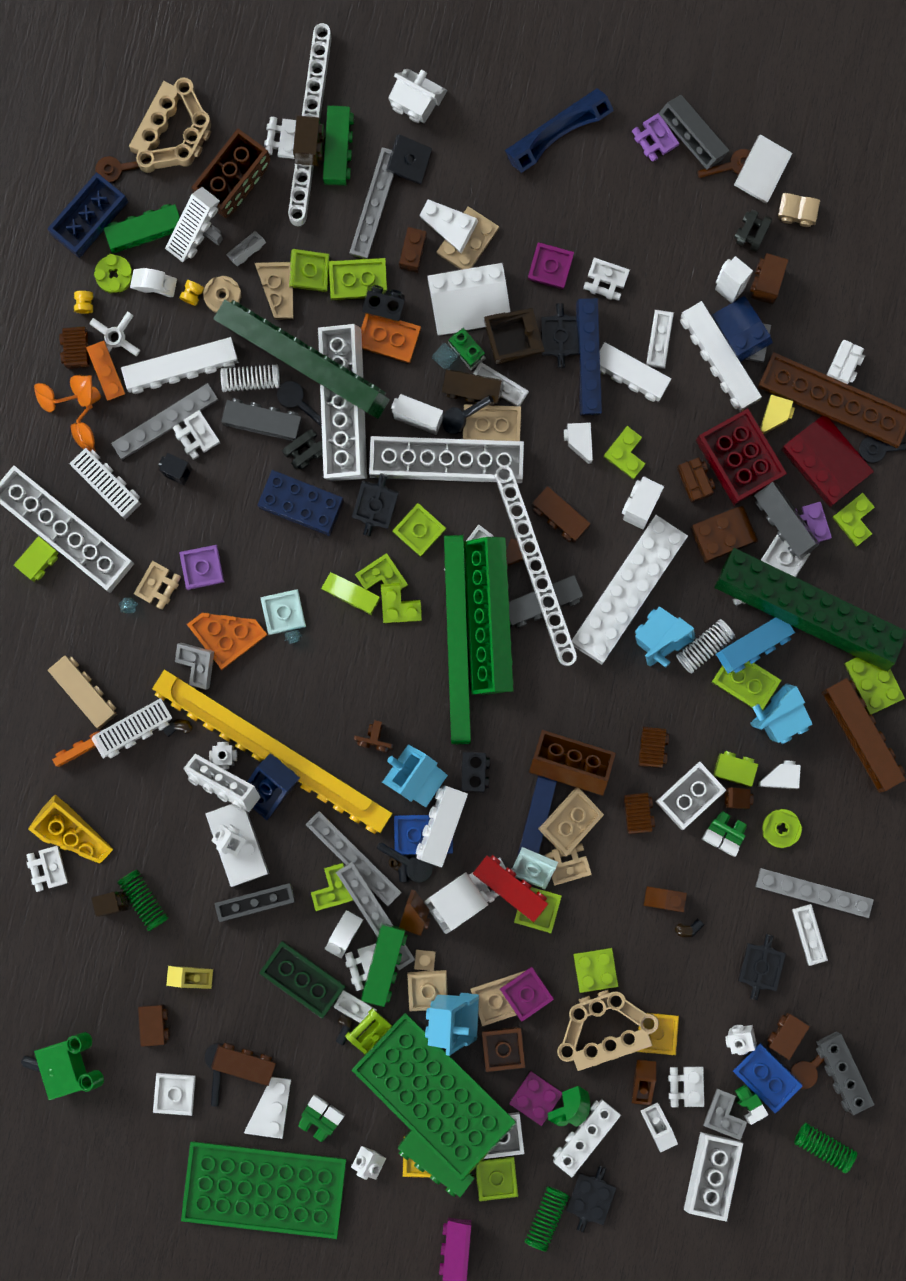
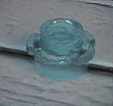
M124 598L119 602L122 613H134L138 604L134 602V599Z
M299 629L285 633L286 639L284 641H288L289 644L299 642V637H302Z

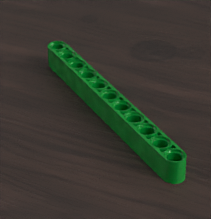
M463 535L444 536L451 744H471Z

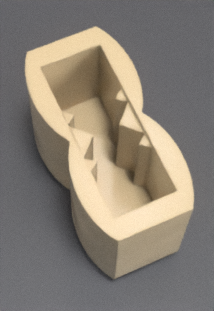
M783 193L778 219H781V222L786 224L798 222L800 226L811 227V225L816 223L820 200Z

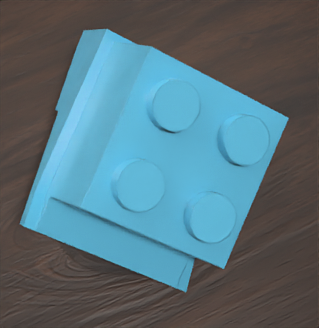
M659 606L657 610L653 609L647 617L649 620L645 625L641 624L637 628L635 637L637 644L647 652L645 655L647 665L652 666L659 662L666 668L670 661L665 656L674 650L678 652L695 639L694 628L680 617L677 619Z
M783 685L770 698L771 703L764 710H762L759 704L752 707L757 717L750 723L751 726L760 730L764 728L770 740L778 743L781 742L783 744L790 741L792 735L796 733L802 734L808 731V727L812 725L803 705L805 701L797 686Z
M408 744L398 760L393 756L388 758L387 762L393 767L382 783L409 801L415 800L424 807H427L448 775L436 766L438 763Z
M461 993L460 996L437 995L435 1000L431 1001L430 1008H427L426 1020H429V1026L426 1027L425 1038H428V1045L445 1048L446 1055L450 1056L463 1046H468L476 1041L479 995Z

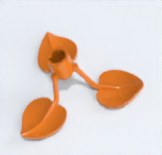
M72 376L70 386L75 395L61 399H54L53 390L46 384H35L37 401L47 412L55 410V403L78 398L81 406H86V409L78 417L76 423L71 425V433L81 448H86L88 451L92 449L96 451L92 430L87 424L81 422L86 413L93 408L92 404L101 399L98 389L92 387V376Z

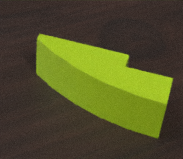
M331 572L321 588L372 615L380 600V597Z

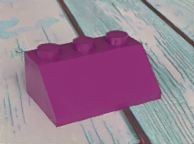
M448 1218V1222L443 1223V1235H446V1243H442L441 1255H445L444 1263H440L439 1275H443V1281H467L471 1220Z

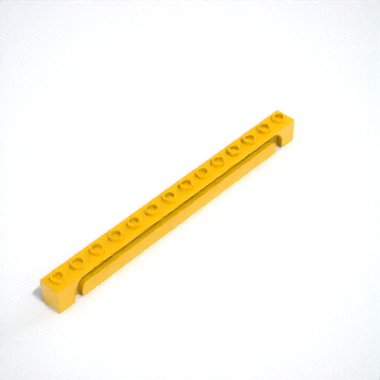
M165 669L152 689L156 691L155 696L163 701L166 698L172 701L171 706L179 711L182 708L188 711V717L195 721L199 718L205 722L203 726L213 732L215 728L221 732L219 736L226 741L234 740L237 742L235 745L237 748L244 752L248 749L253 753L252 757L262 762L270 753L300 777L298 782L302 783L300 786L302 789L309 793L313 790L318 794L316 798L324 803H327V801L334 804L333 808L340 813L346 811L351 814L349 817L351 820L358 824L362 821L367 825L366 829L373 834L377 831L381 833L393 813Z

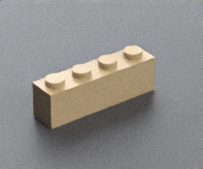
M63 656L48 669V672L97 729H101L117 715L114 711L116 707L110 700L107 702L104 700L102 690L97 685L93 687L90 683L92 679L85 671L81 673L77 668L79 664L73 657Z

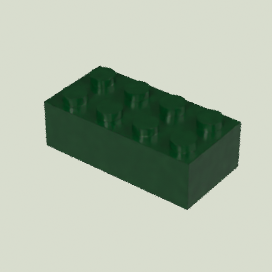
M281 941L259 972L263 977L322 1019L346 987L345 984L285 941Z

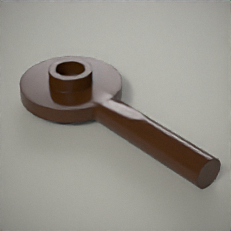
M739 149L733 153L730 162L713 166L708 170L697 171L698 177L702 178L731 169L739 175L751 151Z
M107 156L97 162L95 171L109 183H112L120 178L122 171L138 169L139 166L137 161L120 164L116 158ZM151 159L143 160L142 163L149 164Z
M818 1055L811 1063L800 1061L793 1065L790 1072L803 1084L801 1089L811 1088L816 1083L818 1078L816 1068L824 1061V1058L821 1059Z

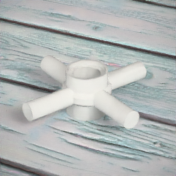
M127 311L117 327L107 328L94 318L90 321L89 324L105 335L104 338L109 352L113 347L122 346L135 356L139 354L140 350L125 340L123 332L133 318L131 313ZM117 332L119 339L116 342H112L111 335Z

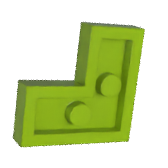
M627 426L605 453L604 457L634 480L645 466L643 461L631 453L642 437Z
M862 493L832 518L857 547L872 535L860 519L875 507Z
M387 553L355 574L366 590L381 580L384 584L400 583L401 590L408 586Z
M400 583L381 584L383 623L422 621L420 600L401 601Z
M343 863L324 868L329 887L311 892L316 911L353 901V898L336 873V871L344 867Z

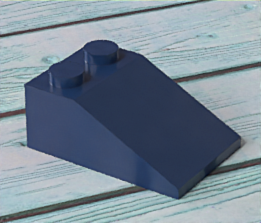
M745 296L712 314L713 319L740 362L773 343L770 334Z
M271 753L257 766L247 781L255 786L260 795V799L253 809L266 820L272 816L300 779L294 771L290 770Z

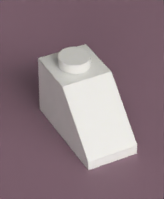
M591 423L567 424V429H564V441H568V447L585 462L592 464Z
M784 761V764H779L758 783V787L799 789L800 765H795L796 761Z
M658 1103L641 1110L642 1116L660 1153L678 1144Z

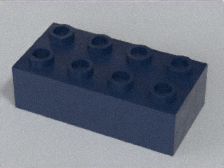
M96 172L47 229L55 239L80 258L104 231L103 228L107 227L126 206L128 200L123 193Z
M271 470L258 502V507L330 536L344 500L343 497Z

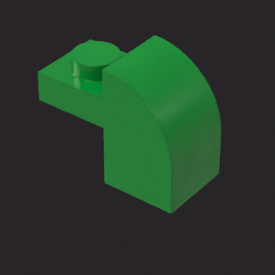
M576 1086L562 1092L564 1107L548 1113V1120L557 1126H565L569 1122L577 1127L589 1115V1092L580 1086Z

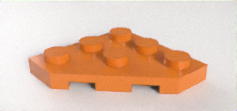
M201 613L187 624L204 648L214 651L213 659L221 670L267 636V633L256 619Z

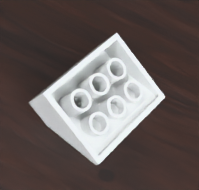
M503 263L428 276L438 336L457 333L462 328L466 331L486 328L484 323L485 316L510 312Z

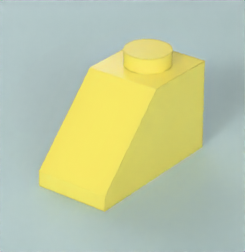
M774 395L770 396L760 427L763 434L787 422L788 418L792 419L795 410L792 407L793 401Z
M168 966L166 986L211 989L213 969Z

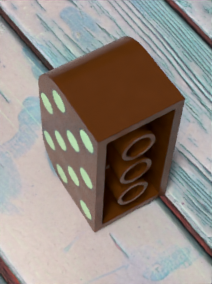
M237 129L191 187L193 193L201 187L206 189L220 200L217 206V213L224 218H228L236 211L267 170L270 163L268 150L240 129Z

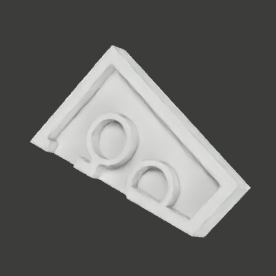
M427 200L419 215L424 222L438 232L461 254L478 223L475 217L431 200Z
M271 1077L269 1086L266 1087L244 1131L245 1134L283 1138L291 1079Z

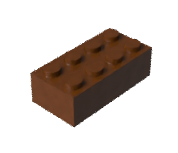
M542 730L529 773L603 795L616 753Z

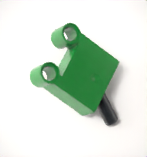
M86 1032L73 1035L67 1041L34 1051L36 1058L26 1055L21 1060L23 1067L41 1073L48 1100L81 1090L85 1092L102 1086L104 1083V1076L100 1071L93 1070L86 1073L80 1053L92 1046V1037Z

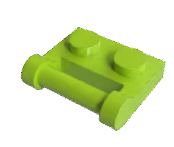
M373 1008L368 1011L369 1014L351 1033L348 1032L345 1035L365 1055L392 1027ZM375 1019L376 1021L358 1039H356Z

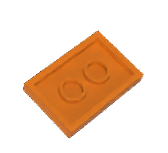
M366 313L361 327L362 349L410 364L421 326Z

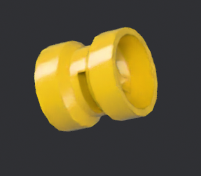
M187 280L185 290L181 292L179 298L186 303L196 306L199 301L198 296L202 294L204 287Z
M74 292V299L76 300L74 312L80 314L93 313V305L91 304L93 292Z

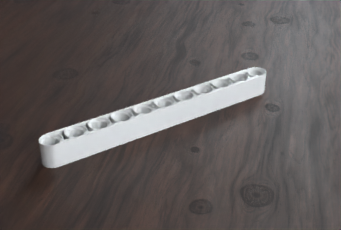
M324 23L316 25L313 32L302 116L321 118L331 46V31L329 26ZM321 32L327 33L325 37L318 36ZM318 50L325 51L323 55L315 54ZM315 68L322 69L320 73L313 72ZM313 86L320 87L318 91L310 90ZM310 104L317 105L314 110L309 109L308 106ZM295 164L288 211L289 219L294 226H302L307 219L314 165ZM301 176H306L307 180L305 182H299L298 178ZM298 194L305 196L301 201L296 200L295 197ZM296 212L302 213V217L299 219L293 218V214Z
M500 466L495 474L496 482L559 662L564 666H570L576 661V652L515 476L509 466ZM500 471H507L510 477L507 480H502L499 477ZM507 489L515 490L516 496L508 498L505 495ZM513 507H520L522 514L514 516L511 509ZM520 525H526L528 527V533L524 535L520 534L518 532V527ZM526 543L534 545L535 550L532 553L525 551L524 545ZM538 561L541 564V569L533 571L530 567L531 562ZM544 579L547 582V588L539 589L537 581ZM546 597H550L554 602L550 608L545 607L543 604V599ZM553 615L558 616L560 619V623L557 626L550 624L549 619ZM557 634L565 635L566 642L564 644L557 643ZM564 652L572 654L571 662L563 661L562 655Z

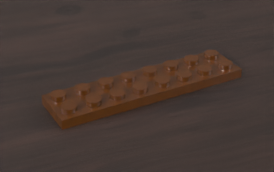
M773 352L758 388L781 398L791 400L797 405L896 448L900 446L906 431L905 409Z

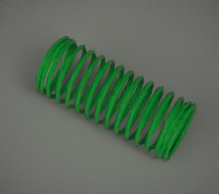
M135 870L120 879L117 884L119 886L122 885L120 889H124L123 893H126L125 896H129L127 900H131L130 904H133V908L136 907L137 915H140V919L143 918L144 926H147L146 929L150 931L168 919V915L165 913L151 921L164 911L161 910L149 917L162 906L146 914L159 904L158 902L144 910L157 900L154 899L142 906L155 895L137 904L150 895L152 891L135 900L150 889L147 888L133 896L146 887L147 884L130 893L145 882L143 880L136 886L128 889L143 878L140 877L125 886L140 875L139 871Z
M807 1122L803 1124L794 1141L796 1146L799 1145L801 1147L803 1145V1150L807 1147V1152L811 1149L810 1153H814V1156L818 1155V1158L822 1157V1161L826 1159V1163L829 1161L830 1165L834 1163V1168L838 1165L837 1169H841L845 1174L852 1168L858 1154L852 1148L845 1147V1144L837 1143V1140H834L833 1137L830 1138L829 1135L822 1134V1131H818L817 1128L814 1129V1126L810 1127V1124H807Z
M547 1187L546 1191L553 1195L544 1194L563 1204L546 1197L542 1198L561 1208L541 1201V1203L559 1212L539 1205V1207L557 1216L537 1209V1211L555 1220H551L536 1213V1216L548 1220L555 1225L534 1217V1220L546 1224L553 1229L532 1222L534 1225L544 1228L551 1233L530 1226L532 1229L549 1237L529 1230L530 1233L547 1241H543L530 1234H527V1236L532 1239L525 1238L524 1240L526 1244L544 1252H547L548 1244L553 1239L551 1235H554L553 1231H556L555 1227H558L556 1223H559L558 1219L563 1214L561 1210H565L563 1206H566L565 1202H568L570 1198L569 1195L552 1187Z

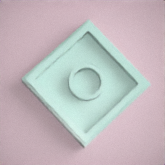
M298 589L260 597L268 635L306 627Z
M522 847L511 870L516 873V878L524 879L528 883L546 889L558 862Z

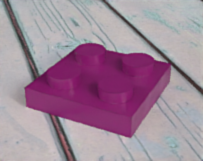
M538 242L528 280L564 289L574 252Z
M532 967L500 988V991L521 1022L554 1000Z
M530 1071L509 1104L542 1126L548 1117V1113L553 1110L562 1096V1092Z

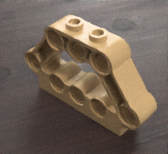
M180 78L175 82L174 86L163 81L129 145L131 152L137 154L136 159L141 171L151 173L159 168L177 165L186 167L192 164L195 157L198 158L202 152L201 146L204 140L207 141L211 134V121L208 113L203 111L190 79ZM183 87L189 88L187 92L183 93L180 91ZM178 100H182L193 123L190 128L184 131L183 143L176 147L152 151L160 143V134L168 129V119L175 115ZM166 103L172 104L171 108L165 109L163 108V106ZM158 119L164 120L161 125H156L154 123ZM200 119L206 121L203 125L196 124ZM150 135L155 136V139L152 141L146 140ZM190 136H196L197 139L191 142L188 140ZM182 152L189 153L185 158L179 156ZM145 158L151 159L149 164L142 163Z
M608 990L597 993V998L591 999L588 996L579 999L580 1003L570 1009V1021L563 1043L558 1047V1056L562 1061L574 1060L577 1070L580 1071L627 1054L635 1053L652 1046L649 1034L655 1032L658 1028L659 1022L657 1017L653 1014L645 1013L626 1000L624 994L617 991L609 993ZM613 996H619L622 999L619 1007H614L611 1004ZM595 1002H600L603 1005L601 1013L593 1011L592 1006ZM577 1008H581L585 1012V1016L581 1020L576 1019L574 1016V1011ZM608 1009L617 1010L641 1027V1030L638 1031L626 1030L617 1038L608 1036L600 1044L591 1042L582 1050L577 1051L576 1049L584 1022L590 1015L598 1017L605 1014ZM646 1018L653 1019L654 1027L652 1029H646L643 1026ZM631 1033L634 1035L635 1041L633 1044H626L624 1042L625 1034ZM607 1040L615 1041V1050L610 1051L606 1049L605 1043ZM565 1046H570L573 1050L572 1056L565 1057L562 1049ZM589 1046L597 1048L598 1053L595 1057H590L587 1054Z

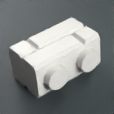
M843 340L828 370L827 376L846 384L849 382L853 383L857 372L854 370L857 365L860 366L865 357L862 354L864 349Z

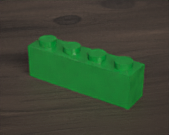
M327 106L324 184L347 185V179L351 178V168H348V161L352 160V150H349V143H353V131H350V125H354V113H351L350 107Z
M166 204L159 210H148L141 216H130L123 222L109 223L103 229L109 247L114 254L171 235L180 216L175 204Z
M381 923L361 997L363 1002L385 1007L386 1002H390L392 991H389L390 984L395 983L397 972H394L395 966L400 964L402 953H399L401 945L405 946L407 934H404L405 930L403 928Z
M411 1130L398 1145L399 1154L406 1160L412 1159L417 1169L421 1172L426 1170L430 1173V1179L438 1185L440 1183L444 1184L447 1187L445 1190L453 1197L456 1195L461 1197L474 1180V1175L470 1173L461 1181Z

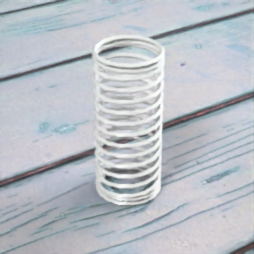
M278 364L272 365L273 382L271 381L270 365H268V383L265 365L263 366L264 385L261 366H259L260 386L257 366H255L256 384L254 383L253 367L251 366V385L248 366L246 367L247 386L244 367H242L243 388L240 367H238L239 386L237 385L236 368L234 367V386L232 370L229 368L230 388L227 368H221L222 391L227 392L228 389L229 392L231 390L235 392L236 389L239 391L240 387L242 391L244 388L252 390L253 387L256 390L257 386L259 390L261 386L263 389L266 387L269 389L270 386L273 389L274 384L276 388H280Z
M719 619L716 625H712V628L709 627V630H706V633H702L699 639L696 638V642L693 641V644H689V647L686 646V650H682L683 653L679 652L676 656L684 668L692 674L694 669L697 670L695 664L700 667L699 662L704 664L702 659L707 662L706 657L710 659L709 654L714 656L713 652L717 653L716 649L720 651V647L724 648L720 640L727 645L724 638L730 642L729 638L734 640L736 636L731 628L722 619ZM714 627H716L719 630L721 635L715 630ZM711 629L716 633L718 638L712 633ZM708 632L712 635L715 641L708 635ZM704 635H706L709 638L711 643L705 638ZM701 638H703L706 641L708 646L702 641ZM698 641L702 643L705 649L698 643ZM695 644L699 646V648L705 654V656L700 652V650L695 646ZM692 647L696 649L702 659L693 651ZM688 649L692 651L698 661L690 654ZM685 652L689 654L695 664L686 656Z

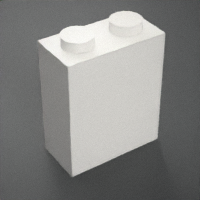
M402 394L399 395L398 399H394L391 407L394 419L437 435L443 420V410Z

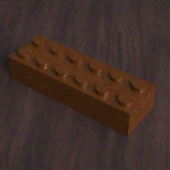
M846 678L821 693L878 792L887 791L905 781L904 776L906 773L902 766L897 765L895 762L896 756L891 748L888 749L884 743L886 738L881 731L878 732L876 729L874 717L871 714L868 715L865 710L867 707L862 697L859 698L857 696L855 684L852 680L849 681Z

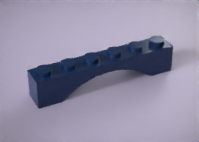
M598 88L504 150L512 166L520 173L524 172L537 163L543 152L561 136L580 126L599 121L614 110L608 96Z
M598 298L578 299L576 301V316L580 350V416L600 415L602 413Z

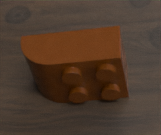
M744 506L692 525L690 528L705 563L730 554L733 548L740 550L758 542Z

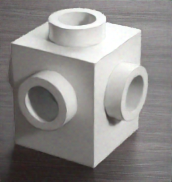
M217 742V746H212V750L209 751V760L220 768L227 770L229 766H234V761H237V750H234V746L229 745V742ZM220 752H225L226 757L224 759L219 758Z
M221 824L215 832L212 842L217 845L216 849L224 854L228 852L237 856L246 839L239 834L240 830L235 826L229 825L227 827Z
M735 1025L729 1029L728 1036L725 1038L728 1048H731L732 1054L744 1055L749 1051H755L757 1042L753 1025Z
M361 1146L351 1168L357 1171V1176L365 1180L368 1177L376 1180L386 1158L372 1149Z

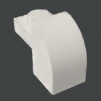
M147 268L134 269L130 288L144 293L155 292L167 297H174L177 278L165 275V272Z
M346 910L332 933L325 950L342 959L363 919Z

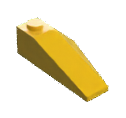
M54 795L46 803L28 828L43 842L60 846L61 849L70 850L79 856L97 863H101L113 851V848L57 795Z

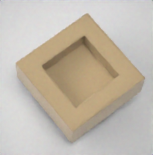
M416 950L414 969L434 971L436 952Z

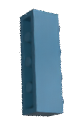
M775 617L722 649L716 656L728 674L733 670L737 673L745 668L744 664L748 661L752 664L759 660L761 653L765 652L767 655L776 649V644L784 645L790 641V636L795 631L790 624Z

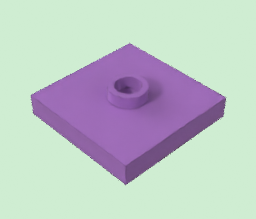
M217 545L179 552L187 590L224 583Z

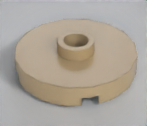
M227 276L212 278L206 284L203 296L207 307L217 313L224 300L230 303L232 300L240 303L241 290L235 280ZM225 293L226 297L220 298L219 295Z

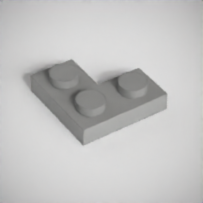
M178 643L175 662L191 666L189 685L209 689L214 651L185 643Z
M716 1089L703 1126L741 1140L747 1121L729 1115L736 1096Z

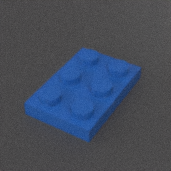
M429 815L394 816L395 851L402 855L416 854L417 846L419 843H422L424 837L422 836L423 829L429 823ZM453 838L447 854L453 853Z
M761 1043L755 1048V1051H752L733 1070L775 1114L803 1086Z

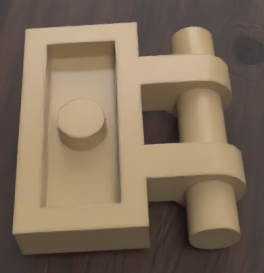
M152 561L134 595L150 604L154 598L159 599L156 607L163 610L165 605L170 602L171 599L169 598L174 589L178 588L181 576L174 574L172 579L167 578L170 570ZM164 582L168 586L162 595L158 591Z
M582 843L578 844L570 852L573 859L571 861L562 863L560 857L564 856L557 848L545 854V857L558 862L552 875L554 886L592 875L586 856L578 858L577 852L584 851Z

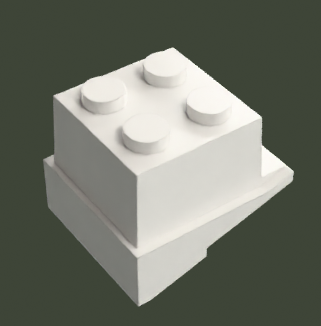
M404 69L403 72L395 73L394 75L397 81L391 91L389 101L395 112L401 115L404 112L415 123L419 124V122L425 124L434 107L440 105L447 90L426 79L427 73L423 70L417 74L410 69Z

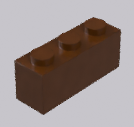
M548 486L532 503V507H534L533 512L539 517L544 516L548 520L547 524L554 530L556 528L562 532L561 536L568 542L572 541L575 543L590 527V523Z
M218 1044L211 1066L213 1070L269 1086L276 1064L271 1056L261 1054L259 1057L253 1055L254 1051L245 1048L239 1051L234 1049L235 1046L232 1044Z

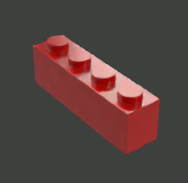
M486 856L473 872V875L528 919L535 922L548 905L545 902L547 898L539 891L536 894L531 891L530 888L532 886L524 879L521 882L516 879V873L507 867L506 870L500 866L501 861L495 856Z

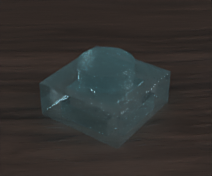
M443 343L433 354L432 359L447 370L457 359L458 354Z

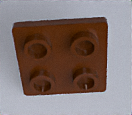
M374 720V724L369 725L367 735L370 739L359 736L354 737L355 742H358L357 745L369 748L372 745L376 746L378 751L388 753V750H393L394 747L393 744L379 741L383 728V723Z

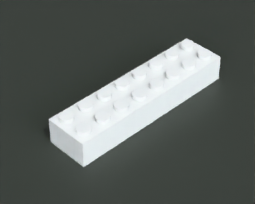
M355 324L318 328L319 352L363 378L361 328ZM320 384L324 478L331 482L367 478L365 411Z
M371 436L369 475L370 478H379L380 473L388 475V479L496 482L495 474L500 466L506 465L512 469L516 482L522 483L524 442ZM505 470L499 472V477L502 480H507L510 477L509 473Z
M13 466L0 481V504L109 593L112 592L134 565L129 558L17 467Z
M655 515L572 639L573 646L602 665L688 535Z

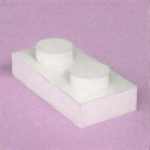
M345 990L342 991L334 1005V1008L359 1023L369 1014L368 1011L371 1008L377 1011L374 1007Z

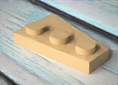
M290 262L255 263L274 319H294L293 288L289 287Z

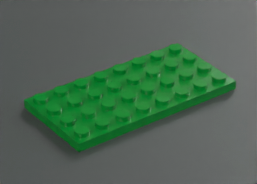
M406 1013L352 1069L377 1097L461 1181L470 1174L517 1123L449 1055H446L442 1048L429 1046L428 1038H425V1031Z
M191 1141L181 1221L337 1239L346 1159Z

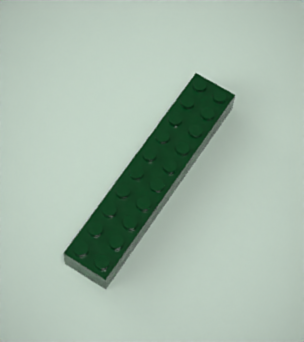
M224 300L213 318L379 419L390 401L389 398L385 397V391L234 300L231 303Z
M733 548L728 555L714 586L715 589L773 617H777L887 672L896 663L906 638V630L736 548Z

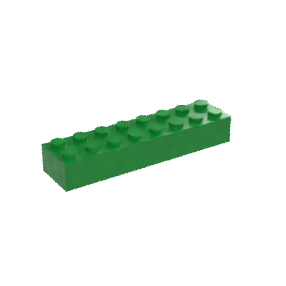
M483 537L464 541L471 694L512 692L513 675L505 537Z

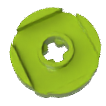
M109 254L98 262L94 276L99 287L105 292H123L131 285L132 268L125 258ZM117 270L118 277H112L111 279L110 271Z
M786 809L772 811L763 821V837L774 847H789L796 843L801 836L802 827L800 821L792 811ZM784 823L787 831L780 834L778 833L777 825L780 826Z

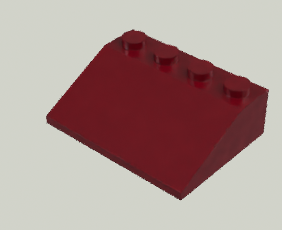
M748 408L702 433L695 440L733 505L747 499L787 474Z
M821 416L781 449L829 508L874 472L832 421L825 416Z

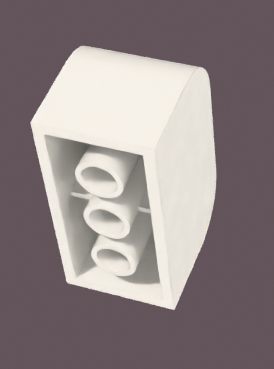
M465 872L424 901L445 934L489 905L486 902L489 899L484 891H479L475 886L477 881L472 874L468 875Z

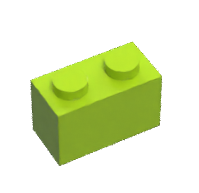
M38 536L16 561L14 566L35 582L36 579L40 580L44 576V570L48 565L52 566L57 561L59 553Z
M727 751L724 754H719L713 776L752 787L758 764L754 763V759L743 757L742 760L736 758V754Z

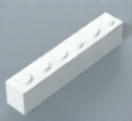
M701 301L682 312V319H680L682 326L692 334L690 335L692 342L695 345L698 344L702 350L700 351L702 358L705 361L708 360L712 366L710 370L722 382L720 383L722 390L725 393L728 392L732 398L730 399L732 406L735 409L738 408L741 412L760 401L762 396L703 302Z
M229 337L121 367L128 392L138 394L143 392L145 388L151 387V389L161 387L163 383H177L181 378L187 377L192 379L198 377V374L206 372V374L214 373L218 368H232L239 362L232 338Z

